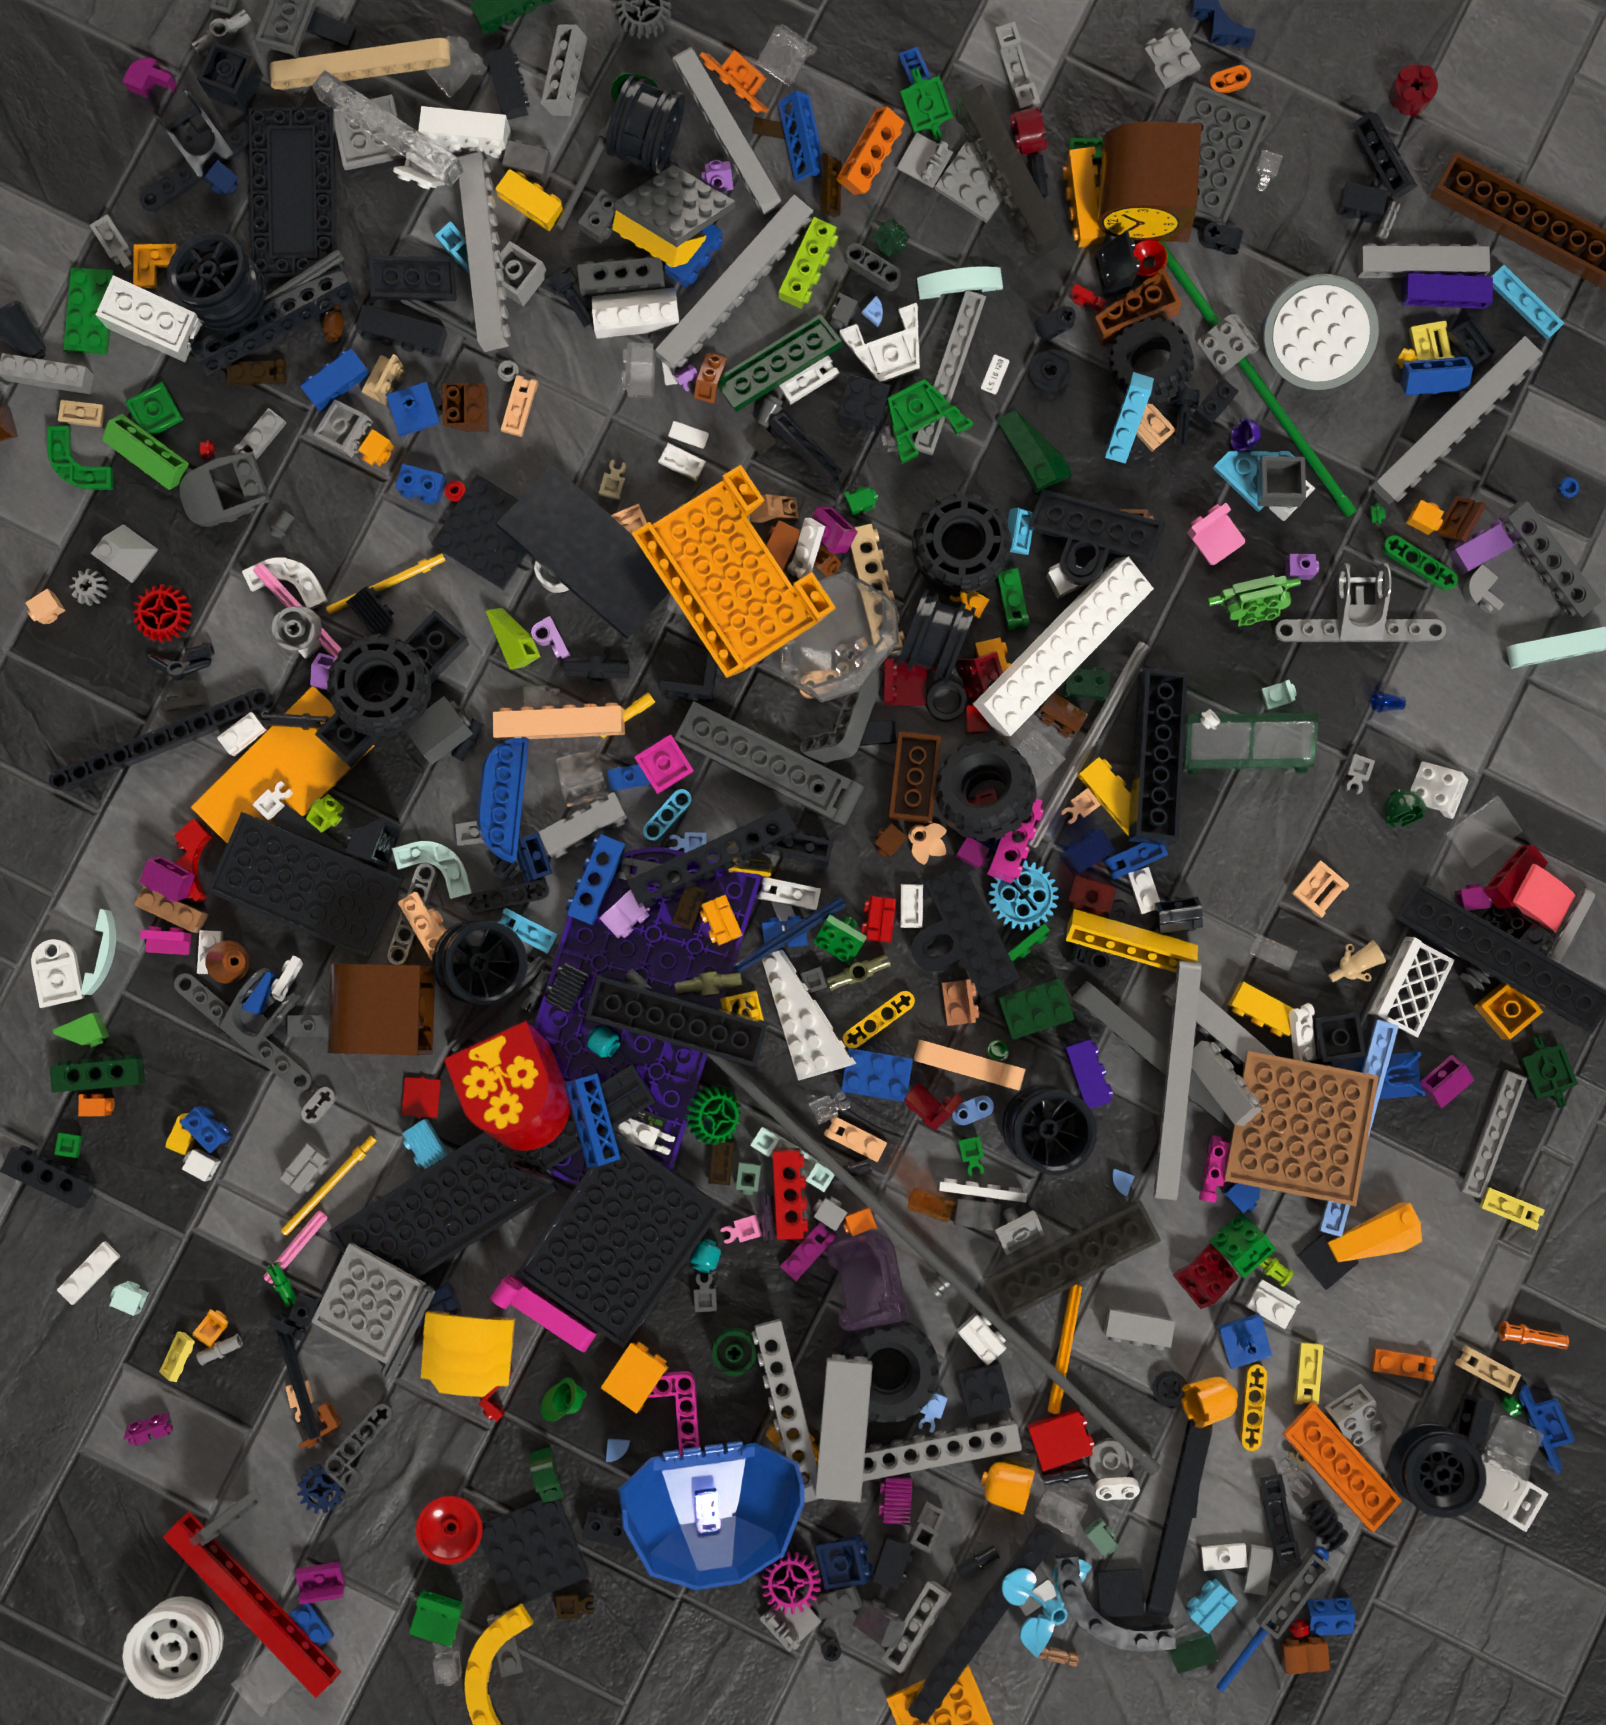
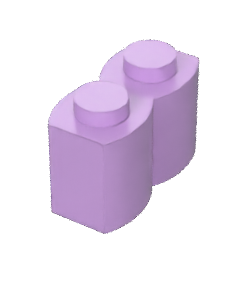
M629 890L600 917V920L618 939L621 936L626 938L634 930L632 926L637 921L642 923L650 915L648 913L650 908L645 909L644 906L639 908L631 890Z

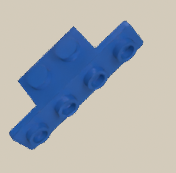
M1522 1385L1519 1398L1522 1405L1526 1406L1529 1411L1528 1419L1531 1426H1535L1537 1429V1439L1540 1446L1544 1447L1547 1452V1463L1550 1468H1554L1556 1474L1561 1473L1562 1463L1555 1447L1575 1441L1557 1398L1536 1404L1528 1385Z

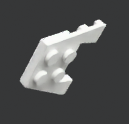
M917 303L898 310L905 330L864 344L857 324L839 330L841 338L879 383H885L919 371Z

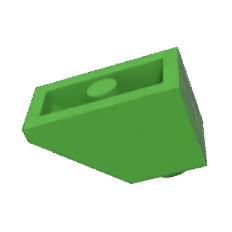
M90 1013L52 1030L55 1035L80 1045H90L91 1047L104 1043L103 1039L109 1037L100 1013Z

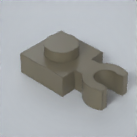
M611 460L609 464L611 474L604 473L599 495L620 500L625 484V478L620 476L625 473L626 464L622 463L620 469H615V460Z

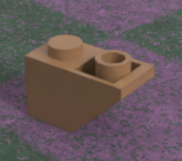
M768 494L762 496L764 502L750 514L751 522L758 523L799 519L796 498Z

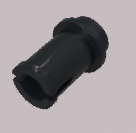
M203 642L200 646L186 648L185 654H193L186 656L187 660L192 662L193 660L205 657L209 659L215 654L211 643Z

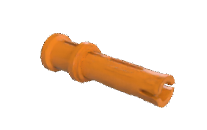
M1502 1321L1499 1326L1498 1334L1501 1341L1508 1339L1517 1341L1519 1344H1526L1528 1342L1564 1350L1569 1345V1337L1567 1335L1532 1330L1526 1325H1511L1507 1321Z

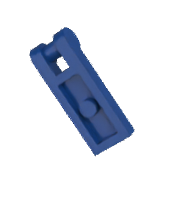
M1141 843L1104 860L1106 866L1110 867L1112 872L1110 875L1114 880L1167 856L1168 852L1164 845ZM1120 860H1122L1125 865V868L1121 870L1119 869V866L1117 864V862Z

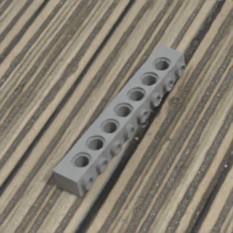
M781 1319L755 1325L756 1331H753L752 1335L755 1345L759 1344L761 1353L757 1355L760 1367L765 1366L767 1374L763 1375L765 1388H770L772 1397H768L771 1411L776 1410L777 1419L773 1420L776 1433L781 1432L783 1441H779L782 1455L786 1454L788 1459L797 1462L801 1472H807L810 1475L809 1480L804 1483L805 1503L819 1499L815 1496L817 1464ZM768 1340H775L777 1342V1348L774 1351L766 1350L765 1343ZM773 1362H780L783 1365L779 1373H774L770 1370ZM786 1384L788 1386L787 1393L779 1395L775 1391L777 1385ZM784 1406H791L794 1409L791 1416L785 1417L781 1414ZM790 1428H796L799 1431V1435L794 1439L786 1435ZM796 1450L803 1451V1459L799 1461L792 1458L793 1452Z
M1011 1418L999 1419L996 1424L989 1425V1422H982L976 1424L975 1428L968 1429L967 1426L955 1428V1432L950 1433L942 1430L934 1432L933 1436L929 1437L916 1435L911 1437L912 1440L909 1441L895 1439L890 1441L888 1445L882 1446L881 1443L871 1444L868 1446V1449H865L864 1458H871L873 1464L870 1467L863 1468L862 1481L1021 1451L1017 1423L1015 1420H1011ZM994 1432H1000L1002 1438L998 1442H993L990 1439L991 1435ZM978 1436L981 1439L980 1443L977 1446H971L969 1444L971 1437ZM955 1440L959 1442V1447L956 1450H949L947 1448L950 1441ZM929 1445L938 1447L937 1452L932 1455L926 1453V1448ZM913 1449L916 1451V1455L914 1458L908 1459L904 1456L905 1451ZM885 1454H893L895 1456L894 1460L891 1463L884 1462L882 1458Z

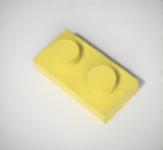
M177 1332L159 1371L169 1381L177 1382L188 1355L193 1349L195 1341L184 1332Z

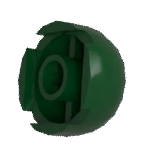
M1403 789L1391 792V796L1386 799L1382 808L1383 817L1388 828H1395L1394 824L1402 823L1401 827L1408 826L1421 820L1424 817L1423 812H1429L1423 798L1417 792L1403 791Z

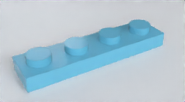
M1505 265L1492 276L1493 288L1546 340L1564 324Z

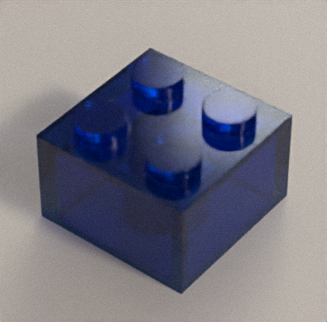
M1094 828L1081 836L1083 841L1080 843L1075 840L1062 848L1064 853L1060 856L1073 877L1116 851L1102 829L1096 831Z

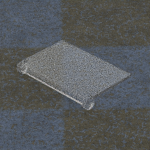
M1497 795L1446 832V836L1453 841L1472 869L1520 834L1522 829L1502 799Z

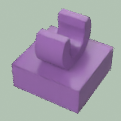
M689 364L672 375L675 381L688 392L687 383L692 380L696 385L695 377L698 376L695 367Z

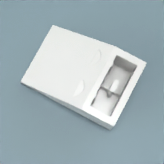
M1482 1453L1481 1457L1486 1468L1487 1480L1479 1503L1527 1532L1548 1493Z

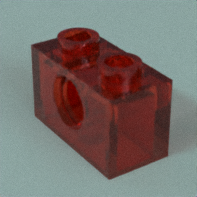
M1074 876L1066 902L1071 903L1070 907L1083 910V907L1092 909V914L1104 916V913L1108 914L1111 912L1117 888ZM1088 891L1095 893L1096 900L1094 903L1086 900V893Z

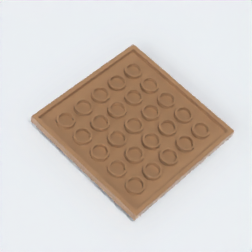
M1247 1051L1242 1078L1247 1084L1246 1088L1258 1097L1259 1105L1263 1109L1245 1126L1233 1124L1224 1181L1356 1206L1379 1076Z

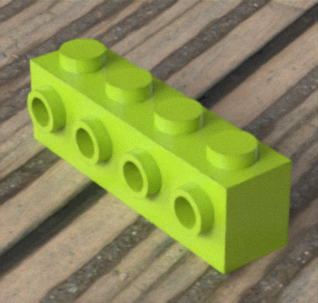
M813 217L779 290L780 300L800 309L803 308L804 303H809L813 293L811 288L813 284H818L821 277L819 271L822 266L827 265L830 257L828 252L831 247H835L839 236L836 235V226Z

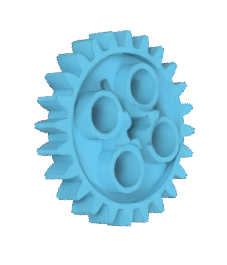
M1024 861L1022 865L1023 868L1020 876L1025 875L1029 878L1030 883L1028 886H1022L1019 883V879L1014 878L1013 882L1019 891L1010 883L995 877L993 878L997 884H990V887L995 889L988 893L989 896L994 897V899L989 901V904H995L996 906L992 912L998 911L1000 913L996 918L997 920L1002 917L1005 918L1004 926L1011 922V929L1019 925V929L1022 931L1024 925H1027V928L1032 930L1033 923L1036 927H1040L1039 920L1046 923L1048 920L1045 915H1053L1050 908H1057V905L1052 902L1059 899L1058 896L1053 895V892L1057 891L1058 888L1051 886L1055 879H1047L1050 872L1043 874V866L1038 870L1035 869V862L1030 867H1028L1027 861ZM1009 889L1013 892L1014 897L1012 900H1006L1003 897L1002 893L1004 890ZM1026 891L1028 893L1026 898L1035 905L1036 911L1032 909L1026 899H1019L1020 892L1024 893ZM1036 891L1041 892L1044 895L1043 902H1036L1033 898V893ZM1020 905L1025 906L1028 909L1027 916H1020L1017 913V907Z

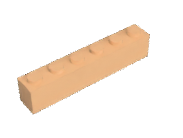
M606 703L604 707H597V704H585L584 708H576L575 705H563V709H555L554 706H542V710H534L533 707H521V711H512V708H500V712H493V737L498 741L512 738L546 739L625 735L624 709L618 706V703Z

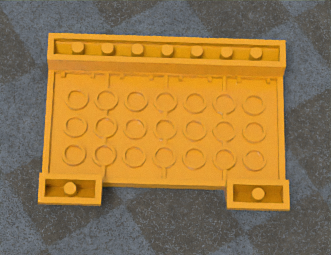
M741 465L723 475V481L653 525L648 522L631 533L726 678L753 666L817 625L836 609L813 572L804 576L792 586L747 518L764 502V499Z

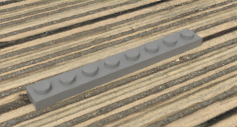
M968 290L965 292L933 386L949 403H951L986 296ZM945 417L918 431L914 442L918 451L933 456Z

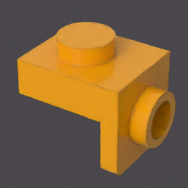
M210 1309L205 1319L193 1332V1336L210 1348L227 1328V1317L218 1310L214 1312Z

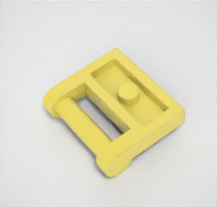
M1447 321L1410 327L1409 334L1417 360L1455 358L1451 354L1446 332L1448 328ZM1433 331L1438 332L1443 357H1439Z

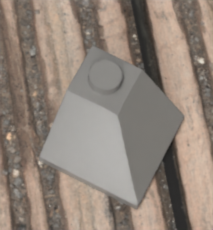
M123 524L105 535L91 554L131 583H134L158 549Z

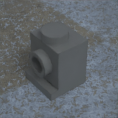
M839 293L837 295V304L834 303L829 314L832 316L830 325L838 330L847 328L858 309V301Z

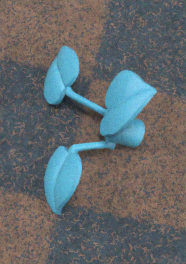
M1079 1559L1081 1583H1083L1086 1574L1092 1566L1088 1562ZM1056 1566L1053 1569L1052 1575L1056 1580L1054 1589L1058 1601L1052 1599L1044 1602L1031 1592L1036 1586V1577L1029 1569H1017L1008 1574L1002 1581V1593L1011 1604L1023 1605L1029 1595L1043 1606V1613L1045 1615L1039 1614L1038 1618L1031 1617L1027 1619L1020 1629V1640L1036 1658L1046 1647L1053 1633L1054 1624L1060 1625L1067 1619V1611L1063 1608L1065 1603L1062 1601L1059 1592Z

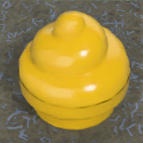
M1411 348L1409 350L1403 349L1395 362L1400 365L1399 368L1403 369L1404 361H1417L1414 350Z

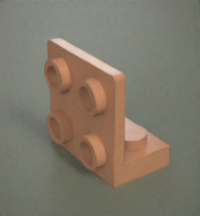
M970 979L941 983L947 1026L976 1023L975 1018H979L978 1005L973 1004V996H976L975 983H971Z

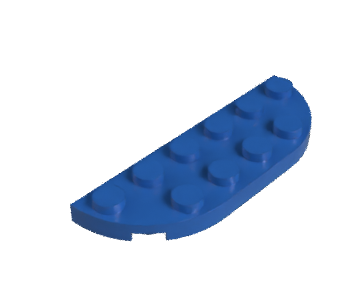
M512 738L497 745L487 755L481 771L477 807L478 830L485 845L496 856L511 863H514L517 858L529 739Z

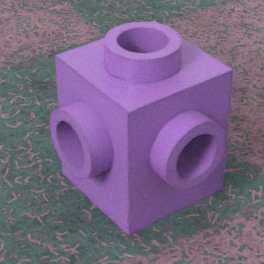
M715 160L705 164L706 172H701L704 183L721 193L733 190L730 161L721 162Z

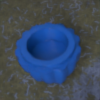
M1566 477L1561 480L1557 490L1562 496L1567 498L1574 497L1579 491V485L1575 478Z

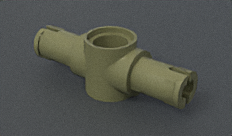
M885 953L870 961L864 960L854 963L852 966L843 969L844 972L826 978L828 984L836 982L829 986L831 991L846 984L852 985L862 982L866 978L873 976V973L891 967L889 961L882 963V961L888 959ZM860 966L864 969L865 974L862 978L858 979L853 976L852 971L854 967Z
M717 972L702 973L692 980L676 982V993L681 995L696 992L701 994V996L718 994L720 991H723V988L742 985L741 973L726 975L717 974Z

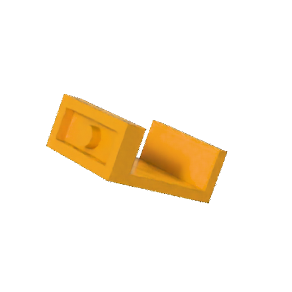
M641 1342L637 1344L630 1343L601 1387V1389L635 1413L641 1411L644 1402L664 1372L669 1369L665 1365L667 1361L657 1354L655 1357L647 1352L649 1348Z

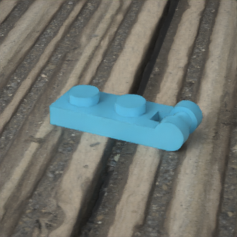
M504 908L502 912L504 915L501 921L497 923L513 930L522 941L549 954L558 934ZM511 918L516 920L513 928L508 926Z

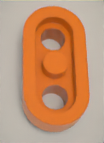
M1238 65L1219 71L1211 77L1209 88L1222 94L1243 89L1251 79L1250 70L1245 66ZM1236 77H1240L1242 81H1237ZM1220 83L1222 87L1219 88L1216 86V84Z

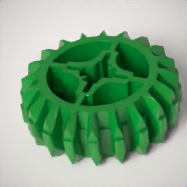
M714 1085L710 1089L707 1087L703 1088V1093L696 1092L697 1098L690 1099L693 1103L692 1106L686 1107L690 1110V1113L685 1115L690 1120L686 1123L687 1127L691 1128L689 1132L697 1140L703 1141L705 1144L717 1145L718 1141L725 1143V1138H732V1131L738 1132L737 1128H735L736 1124H742L738 1120V1117L743 1115L742 1112L738 1111L742 1107L740 1103H737L738 1097L733 1095L732 1091L726 1090L722 1086L717 1087ZM709 1113H710V1114H717V1115H719V1117H717V1116H714V1117H713V1116H710V1115H708V1114H709Z

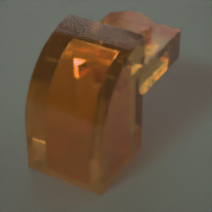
M914 1188L913 1192L909 1195L907 1209L948 1223L956 1202L932 1192Z

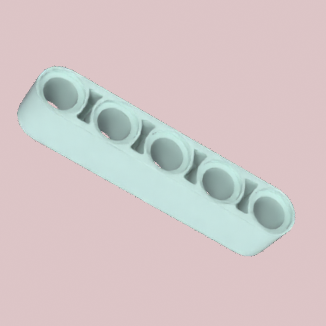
M1606 627L1508 646L1506 651L1510 668L1606 650Z

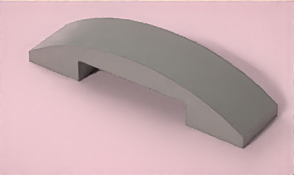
M1012 22L995 27L997 44L1005 74L1019 109L1039 104L1038 93L1034 82L1031 81L1020 46L1021 39L1016 23Z

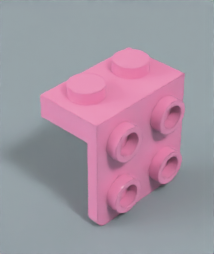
M1227 503L1221 507L1217 504L1208 511V516L1205 518L1200 516L1191 523L1192 527L1187 532L1210 565L1217 564L1245 543L1244 537L1227 515L1231 510Z

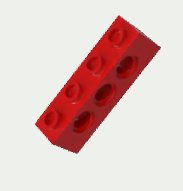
M800 1148L773 1150L777 1240L803 1239L804 1232H808V1219H803V1210H807V1199L802 1197V1189H806L805 1175L801 1176V1167H805L804 1154H800ZM787 1167H792L796 1174L788 1177L784 1174L783 1170ZM793 1189L797 1195L794 1198H788L785 1195V1191ZM788 1211H795L798 1217L794 1220L788 1219L786 1216Z

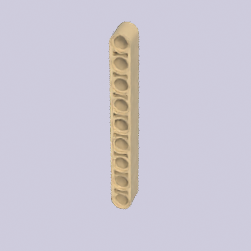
M434 38L274 61L269 64L270 85L274 89L284 90L445 67L451 63L450 44L445 38Z

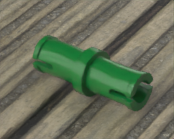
M278 1262L273 1263L274 1267L270 1264L266 1271L274 1283L273 1287L281 1295L285 1306H291L290 1301L294 1304L297 1298L290 1286L291 1281L288 1277H285Z

